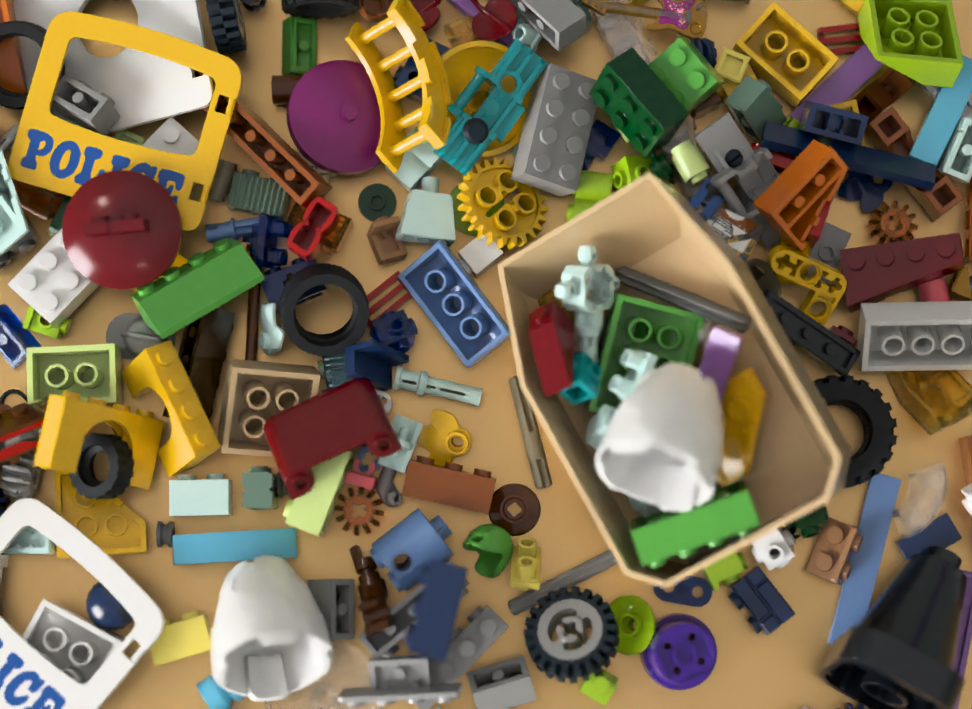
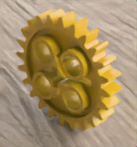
M494 157L490 162L484 159L479 165L475 164L467 172V176H463L464 181L458 186L462 191L457 195V199L463 201L458 210L466 211V215L461 220L472 223L468 231L475 229L479 231L476 239L479 240L485 236L487 237V246L496 241L498 249L507 245L508 249L512 250L516 245L522 247L527 242H531L542 231L541 225L547 221L543 214L549 208L541 205L547 200V196L539 195L540 189L511 179L514 164L509 166V160L506 157L500 163L497 157ZM518 189L520 191L518 195L491 217L486 216L488 211L514 190ZM481 196L486 199L487 203L481 199Z

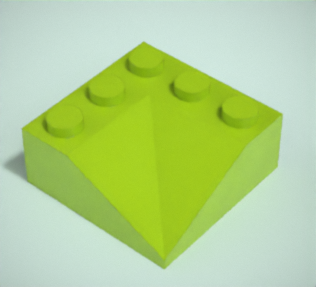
M864 0L857 16L860 36L876 60L923 85L953 87L964 62L951 0Z

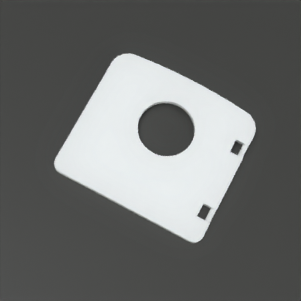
M14 0L16 21L37 24L47 30L51 20L58 14L67 11L82 13L90 0ZM131 0L137 11L138 26L207 48L198 0ZM18 36L27 91L29 93L42 48L30 38ZM75 38L70 42L65 57L66 75L78 82L80 80L85 82L94 91L108 95L115 102L114 107L120 117L107 134L210 106L214 93L211 77L205 74L195 77L194 69L129 48L112 57H96L84 47L80 38ZM51 105V112L54 116L82 127L59 114L54 105Z

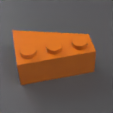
M813 140L760 195L753 205L783 241L803 252L807 245L804 241L813 225H818L821 219L818 217L826 201H831L848 167L833 148Z

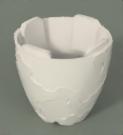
M669 362L660 368H655L648 372L616 409L596 454L595 467L606 485L613 490H619L641 501L658 505L663 511H689L693 506H698L708 501L713 494L718 472L721 468L723 447L722 411L715 382L709 377H706L705 380L701 377L699 370L682 363Z
M262 555L255 557L251 563L243 561L227 573L220 590L214 627L212 628L211 658L213 679L217 685L231 693L249 697L253 701H273L284 699L289 693L305 688L323 675H326L334 662V650L324 617L304 580H301L285 559L276 556Z

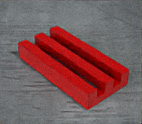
M858 23L819 27L817 29L818 40L824 46L862 41L860 34L824 37V35L860 31ZM862 45L832 48L829 50L836 56L854 54Z
M399 271L367 295L368 303H370L396 281L400 283L369 308L370 317L403 289L407 291L404 296L371 321L369 318L368 327L371 330L413 298L397 277L400 274Z

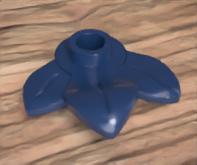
M847 170L846 173L849 177L841 184L837 195L846 201H860L861 209L864 213L876 210L883 203L884 192L891 188L893 181L883 179L882 184H876L873 180L874 176Z

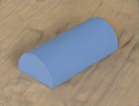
M439 240L397 276L467 368L483 360L511 337L508 324L443 240Z

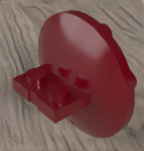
M125 170L106 172L93 177L83 184L69 201L62 224L63 243L68 257L77 270L98 285L120 290L139 288L162 276L177 257L183 234L181 215L170 193L152 178L141 173Z

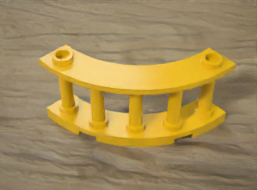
M393 0L386 13L389 17L366 31L357 21L353 24L345 38L365 67L374 87L381 118L380 139L375 153L393 173L398 172L404 153L424 141H429L436 150L445 146L451 127V118L448 116L447 106L452 103L446 70L434 40L429 42L422 29L425 25L423 19L409 0ZM396 26L407 45L384 59L373 40ZM413 56L419 75L395 88V82L389 69ZM422 87L423 106L404 116L400 99ZM420 121L419 131L405 138V129Z

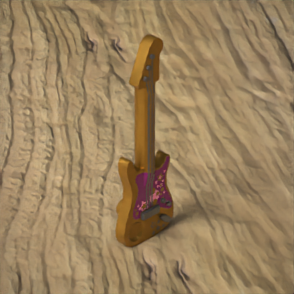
M580 0L584 6L602 16L605 13L655 19L656 23L646 27V30L650 32L669 30L689 39L697 37L701 39L706 30L708 13L707 4L704 0H658L662 5V9L607 0Z

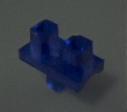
M267 214L259 215L258 226H252L251 237H242L243 243H250L249 255H255L257 267L272 269L275 266L287 265L288 252L286 249L277 248L278 237L289 238L291 223L279 220L280 217Z

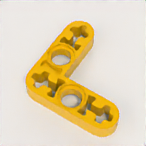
M786 245L773 247L767 257L772 270L811 289L799 310L824 326L846 290L847 281L838 269ZM786 256L794 264L793 269L785 262L778 264L777 257L783 258ZM813 265L815 271L812 276L808 278L800 276L802 267ZM823 275L824 278L830 281L836 279L838 284L836 286L831 285L829 287L827 283L821 279V276ZM817 301L825 303L824 310L821 313L812 314L810 312L813 303Z

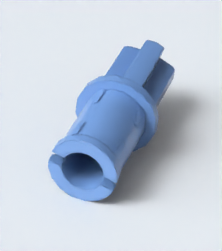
M262 217L243 220L231 218L227 222L205 225L206 237L209 243L231 237L238 240V237L263 233L265 229Z

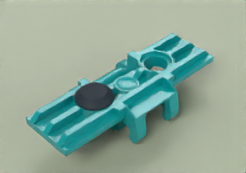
M516 38L490 74L477 66L474 70L476 74L453 105L450 104L447 107V110L457 119L450 127L445 146L438 150L434 149L433 152L464 176H467V172L473 168L489 144L494 139L501 143L526 110L521 102L548 63ZM507 75L512 76L516 82L514 90L509 93L505 92L501 87V81ZM486 81L490 85L487 92L489 95L476 112L473 111L472 114L468 115L463 111L483 82Z

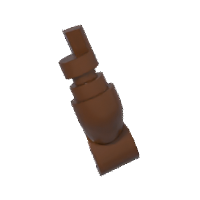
M355 545L350 548V554L356 573L361 574L358 578L361 603L357 607L360 612L362 611L365 623L364 631L366 636L392 627L393 619L390 609L386 604L388 597L386 583L383 578H380L379 572L375 571L377 568L376 562L372 556L363 558L360 547Z

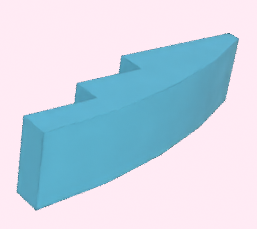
M962 55L964 64L953 87H939L931 108L926 113L911 147L908 158L937 166L972 93V59Z
M296 528L172 535L173 565L251 561L255 557L262 555L296 558Z

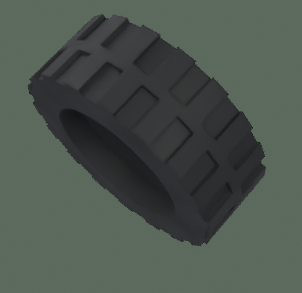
M91 433L89 436H85L76 474L69 473L72 485L80 495H84L85 498L114 499L117 495H122L125 492L134 474L133 453L129 449L128 443L123 441L120 436H115L114 434ZM99 452L107 453L109 458V472L103 481H98L93 471L94 459Z

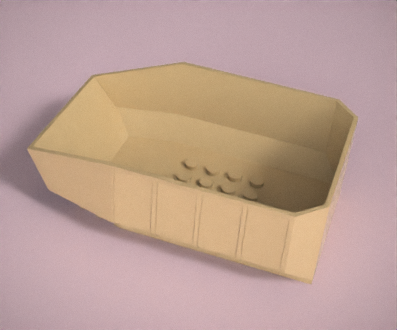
M651 172L646 173L497 264L520 387L625 575L667 588L828 502L845 487L852 447L832 416L824 398L820 395L800 360L799 354L796 353L776 318L772 307H770L748 269V265L682 195ZM580 245H594L597 251L596 264H609L614 271V276H616L618 268L626 266L752 318L751 326L745 333L705 318L692 368L699 370L714 326H721L744 337L730 379L752 367L767 395L750 473L732 482V484L744 481L760 525L755 527L756 532L743 537L726 538L725 543L709 548L708 544L696 547L697 552L687 557L680 558L679 554L668 557L666 564L655 568H650L649 564L642 566L630 533L631 520L642 515L632 509L629 503V496L619 490L611 489L602 480L595 467L598 450L586 443L588 421L597 412L584 408L585 402L572 405L559 392L549 397L544 394L528 334L529 313L535 308L544 306L552 301H555L575 324L574 312L564 307L562 299L555 295V287L559 282H562L561 273L566 265L580 264V260H578ZM621 283L619 290L615 292L685 310ZM609 309L603 310V313L608 316ZM602 336L598 343V351L601 344ZM574 346V353L580 351V348Z

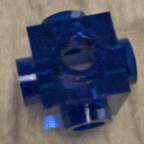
M404 310L396 313L389 311L381 315L379 319L371 322L370 335L372 339L402 353L408 352L414 346L415 335L418 333L417 327L412 318L408 319Z

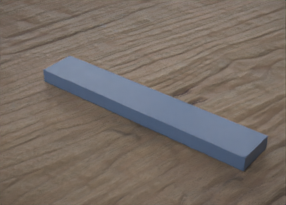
M879 473L869 480L857 525L862 530L860 535L863 536V542L858 553L853 552L849 563L853 564L847 581L843 580L827 643L833 644L834 640L852 627L857 626L868 612L901 479Z

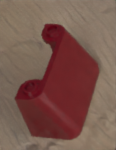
M365 378L351 379L271 416L264 424L266 440L292 500L307 494L314 487L315 478L311 467L365 442L372 454L377 457H386L402 450L373 384Z

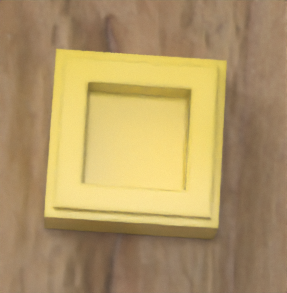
M723 47L715 70L724 81L738 86L742 81L751 57Z

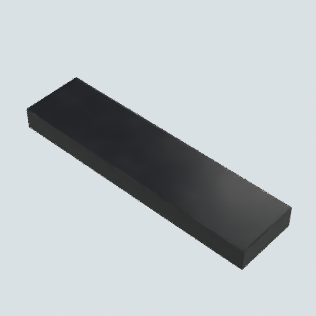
M766 289L763 295L770 307H772L788 339L839 375H848L861 351L773 291Z

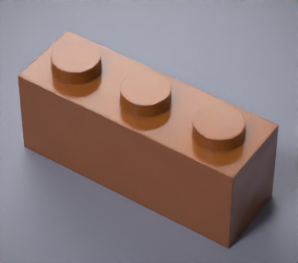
M417 455L416 460H409L402 495L489 514L497 478L491 477V471L475 468L474 473L462 471L463 465L446 462L445 467L434 465L433 458Z

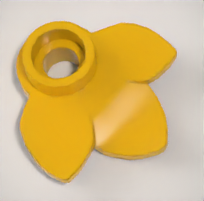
M432 410V425L422 428L417 443L431 451L429 458L434 459V465L445 467L446 462H452L455 456L465 455L470 450L472 437L466 429L459 427L454 415L444 410ZM456 436L461 437L463 444L455 445L452 439Z

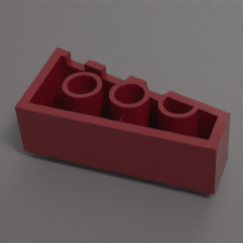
M960 233L840 250L842 273L847 281L845 290L846 306L850 313L859 310L861 303L880 302L889 296L900 292L903 293L913 289L915 286L965 268Z

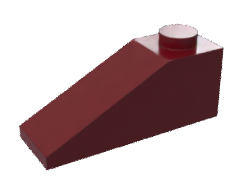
M552 301L544 306L535 308L529 313L528 334L543 391L547 397L573 385L574 322L555 301Z

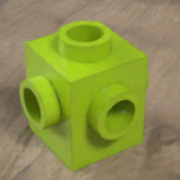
M642 155L624 156L611 166L612 174H614L613 185L616 188V192L648 172L654 175L649 166L651 164L650 156L644 158Z

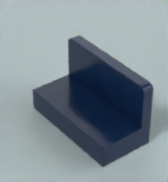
M374 339L345 347V375L353 379H368L374 388L381 391L392 389V367L409 362L408 355Z

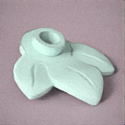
M263 302L260 309L262 332L259 334L258 343L260 349L266 355H273L281 350L285 332L276 324V303L268 304Z

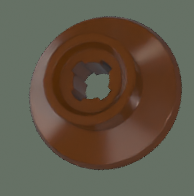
M517 483L504 485L493 494L489 511L490 521L493 525L500 526L506 530L510 536L526 534L535 527L539 520L541 512L539 499L525 485ZM514 502L522 509L516 516H512L507 511V508Z

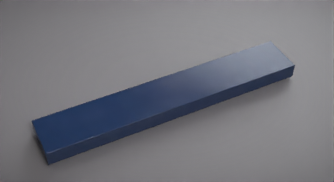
M769 121L765 122L761 147L798 156L813 140H816L833 148L846 164L848 170L932 191L934 187L935 164Z

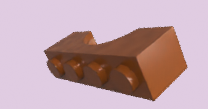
M893 106L870 122L865 129V135L877 150L908 157L914 141L910 128ZM935 170V184L932 191L905 184L933 221H936L964 199V196L949 177Z

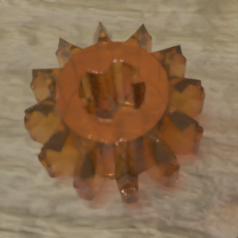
M894 200L890 207L886 202L880 204V210L874 209L871 212L874 219L869 220L867 226L875 228V230L869 233V237L878 236L880 239L876 244L914 239L911 232L916 231L918 225L910 223V221L916 218V214L911 213L907 215L905 213L909 208L907 204L899 209L898 201ZM892 220L896 222L893 231L888 228L890 226L889 222Z
M349 487L347 490L351 498L347 499L342 494L338 496L345 505H335L334 510L344 511V514L338 516L335 520L338 523L346 519L348 520L343 526L345 532L350 530L354 524L353 533L355 536H359L360 526H363L366 534H370L371 529L368 523L371 522L376 527L380 526V522L373 519L374 515L384 516V511L375 510L374 508L383 504L382 499H377L371 502L376 494L374 490L369 491L367 496L364 497L365 488L359 487L358 495H356L354 489ZM364 503L367 507L364 508L367 511L366 515L354 518L352 515L355 513L352 510L355 504L360 506Z

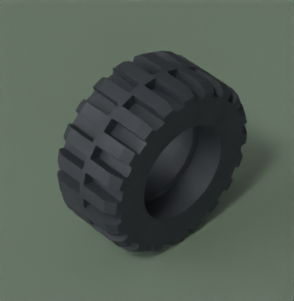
M830 375L813 381L827 406L843 405L851 409L858 416L863 426V443L858 452L850 457L845 487L843 488L853 487L871 480V477L879 474L884 469L883 465L885 462L890 461L893 455L891 451L892 446L896 445L897 435H894V428L897 427L896 418H891L889 411L893 409L890 403H885L881 398L883 394L878 389L873 390L870 388L869 382L863 379L855 380L850 375H843L842 377Z

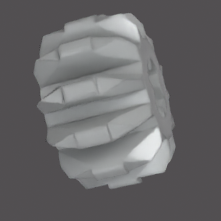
M31 451L19 456L21 462L11 465L10 460L4 463L2 474L0 475L2 477L0 486L4 495L18 499L31 498L34 495L42 473L41 467L33 466L36 453Z

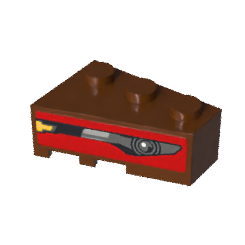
M49 396L40 402L29 405L21 403L10 410L0 412V464L10 460L11 465L21 462L19 456L38 448Z

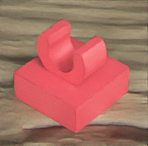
M356 458L353 462L354 471H346L344 483L371 490L376 489L378 478L370 476L376 471V462H371L369 470L364 472L360 469L361 458Z

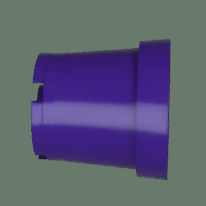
M672 613L656 620L655 635L649 647L640 653V657L646 673L654 682L671 690H687L701 684L711 674L717 659V646L712 632L701 620L685 613ZM690 633L695 635V639L692 641L688 639ZM665 643L671 644V648L669 650H665ZM699 658H704L705 662L703 665L698 664ZM679 667L681 672L675 674L674 668Z

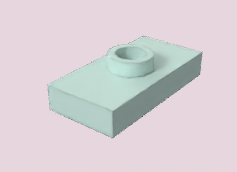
M27 526L2 554H55L56 544L33 527Z

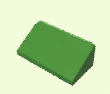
M290 16L282 22V75H304L310 69L317 66V20Z

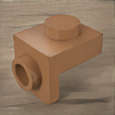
M388 216L379 217L370 226L367 238L378 265L405 259L408 254L403 241L395 240L397 228L401 222L399 216L391 218Z

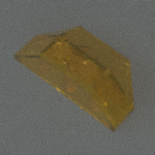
M956 370L884 371L900 405L929 435L957 424L967 418L972 412V386Z

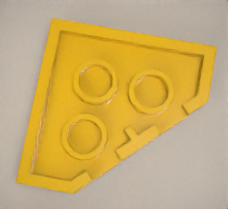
M752 367L729 380L721 404L723 447L721 468L717 476L721 488L749 474L751 470L767 395Z
M54 470L56 513L84 533L108 555L148 553L147 524L143 519L136 515L118 497L114 499L85 498L84 495H80L77 489L73 487L69 473ZM56 544L58 559L73 558Z

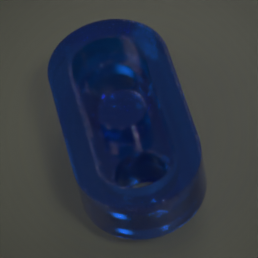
M688 576L673 584L674 588L669 593L665 592L663 587L653 584V592L656 597L666 602L701 607L706 605L712 597L711 585L701 577ZM696 586L701 587L703 590V594L699 598L694 597L692 594V590Z

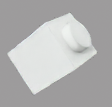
M485 236L479 240L475 238L458 252V256L461 259L459 262L468 274L472 273L476 279L504 258V252L497 248L495 241L487 246V237Z

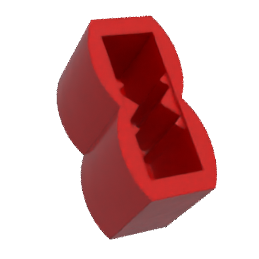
M320 196L315 198L306 208L303 221L297 224L289 235L287 246L290 251L307 262L315 259L322 250L324 238L329 236L338 225L340 219L338 208Z

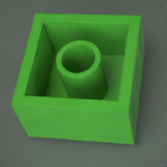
M679 37L648 65L689 114L725 83L691 40L686 37Z

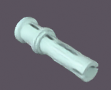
M398 365L393 384L394 391L403 389L416 392V395L420 397L426 393L479 406L483 388L430 377L427 371L422 370L419 373L403 369L402 365Z

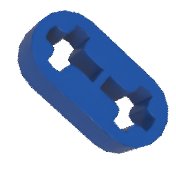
M712 177L706 179L689 202L695 210L700 205L704 206L705 209L702 214L709 219L724 199L718 189L719 197L714 195L709 202L704 200L708 194V190L705 187H713L710 182Z

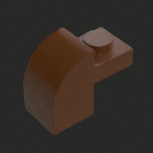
M889 67L854 98L857 100L859 114L869 116L868 125L902 98L917 81Z

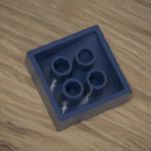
M435 560L430 561V566L423 565L419 583H423L425 586L422 596L416 595L412 613L417 614L415 624L410 623L408 625L404 644L410 645L408 652L445 661L467 568Z

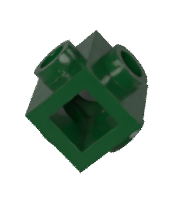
M822 504L785 524L786 528H791L793 536L802 535V538L818 535L819 531L826 524L825 520H828L826 505Z

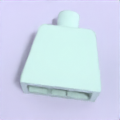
M423 177L421 190L412 189L407 195L395 240L434 245L439 240H443L448 247L453 244L456 238L453 199L449 194L438 193V178Z

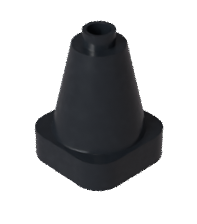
M929 546L925 554H913L860 623L834 640L819 673L822 680L837 691L872 709H954L965 685L964 679L953 670L967 584L966 575L959 569L962 563L960 557L952 551L939 546Z

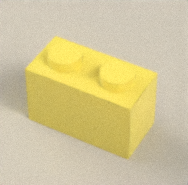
M197 610L181 615L182 621L173 624L170 623V619L164 620L163 631L150 648L154 665H162L211 650L212 629L208 615L203 614L199 616Z

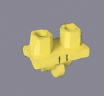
M519 538L518 546L513 547L511 557L510 588L518 587L522 591H527L530 588L540 590L541 548H536V539Z

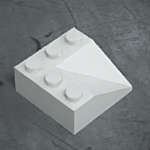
M43 598L22 636L42 655L81 684L87 683L125 639L110 630L96 626L91 620Z

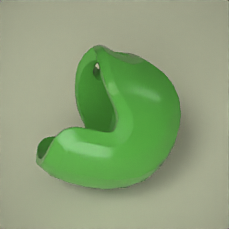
M484 524L474 528L462 544L464 549L477 551L480 554L475 564V570L487 578H495L503 572L512 557L514 547L509 533L500 526L493 524Z

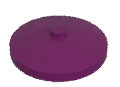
M333 60L319 64L306 72L290 94L286 113L288 130L299 152L318 168L339 175L360 174L379 165L382 161L375 152L378 147L381 131L380 110L374 87L363 64L348 60Z

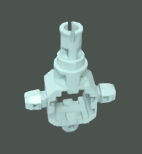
M580 245L578 250L580 264L566 265L561 273L562 282H559L555 287V295L562 299V304L567 310L574 312V328H577V336H580L581 339L580 353L585 352L593 361L599 362L597 337L601 335V328L604 327L603 310L610 309L614 303V293L620 288V280L614 276V271L609 264H596L597 251L594 245Z

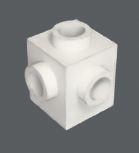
M779 527L751 542L753 545L751 551L759 564L764 562L769 571L775 567L782 568L795 557L793 545L796 544V541L788 529L783 530Z

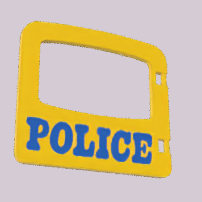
M67 11L60 13L51 20L44 38L7 164L11 178L72 197L83 184L100 174L121 170L141 173L157 181L173 197L181 215L183 230H196L203 218L208 195L231 123L233 110L241 89L242 75L240 69L227 56L152 29L80 12ZM75 38L129 48L175 62L213 78L216 83L196 152L192 155H184L143 147L90 131L54 116L51 112V105L70 42ZM220 95L229 97L225 114L216 112ZM194 182L204 185L199 202L190 199Z

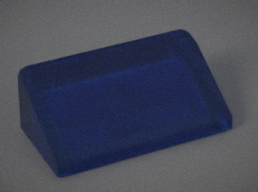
M6 304L0 305V354L13 369H16L26 361V348L41 347V345L28 329L22 328L23 323Z

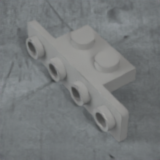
M422 655L376 657L368 660L370 687L344 688L338 696L340 704L347 703L350 707L362 706L365 702L391 705L395 701L407 700L409 704H419L424 702L425 699L451 702L460 696L462 683L432 684L430 657Z

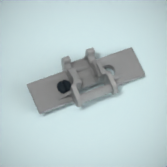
M727 112L694 137L716 169L717 174L710 180L713 187L717 186L734 213L766 227L760 238L766 248L769 249L779 242L780 236L753 203L780 174L777 173L770 162L773 156L769 149L760 147L753 151L730 113ZM733 176L749 199L744 205L727 181Z

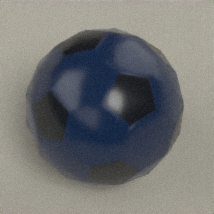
M98 582L93 585L87 595L86 610L89 618L96 626L105 630H118L133 622L134 618L103 584Z

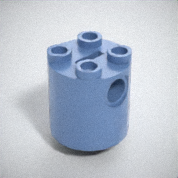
M418 508L372 543L371 546L373 548L369 552L381 569L386 566L390 570L387 575L399 592L404 589L408 591L420 581L423 565L430 566L431 560L444 563L454 555L444 542L453 533L439 515L429 522ZM397 555H408L405 562L399 564L394 563V559Z

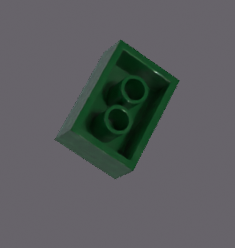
M633 47L606 63L589 92L596 105L606 112L614 126L624 133L630 140L633 148L639 151L644 158H647L669 143L689 115L685 107Z

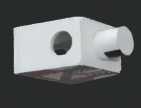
M722 209L714 221L699 213L745 262L766 229L763 225L727 209Z

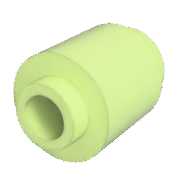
M690 139L682 142L670 151L673 156L671 160L685 183L692 182L693 185H696L708 177L707 171L711 167L697 144L693 145Z

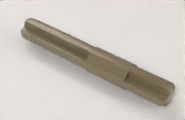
M518 376L511 377L509 384L535 487L537 489L550 487L552 480L534 410L520 387Z

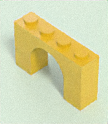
M171 340L145 348L120 372L132 398L156 391L167 407L171 419L172 433L170 440L158 450V455L169 477L194 468L221 447Z
M63 391L62 396L50 394L33 466L76 474L82 443L87 432L95 424L105 421L113 430L114 435L120 436L123 441L128 443L129 449L132 450L134 474L131 477L129 486L150 489L165 421L153 418L154 412L137 409L136 414L131 413L130 406L113 403L112 408L106 407V401L102 399L88 397L87 402L80 400L81 394Z

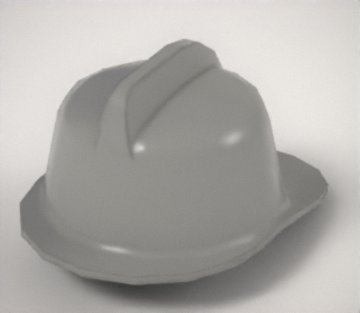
M121 314L109 323L106 331L107 344L115 343L120 346L122 358L134 360L145 348L169 340L175 345L174 333L162 339L146 325L141 314Z

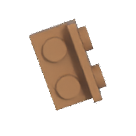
M828 517V520H825L826 524L820 532L806 572L841 585L842 580L847 581L851 573L853 564L849 562L853 552L858 553L862 545L863 536L860 535L862 530L856 526H851Z

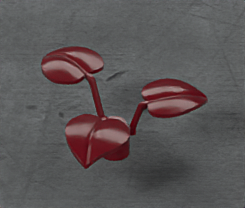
M409 0L425 23L422 27L423 31L431 29L439 21L441 14L437 6L441 4V0ZM470 0L481 11L474 16L471 24L473 33L479 39L485 41L497 40L509 35L515 29L518 15L515 7L509 0H489L485 7L477 0Z

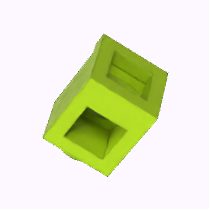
M29 305L22 328L61 340L62 335L69 333L72 319L66 318L57 328L51 324L45 326L43 324L44 317Z
M734 551L706 566L702 571L711 590L716 591L720 589L719 582H722L724 586L739 580L738 574L749 567L741 552L737 554Z
M600 668L601 674L598 676L594 672L589 674L590 680L585 682L583 680L578 689L606 706L618 686L616 683L619 678Z

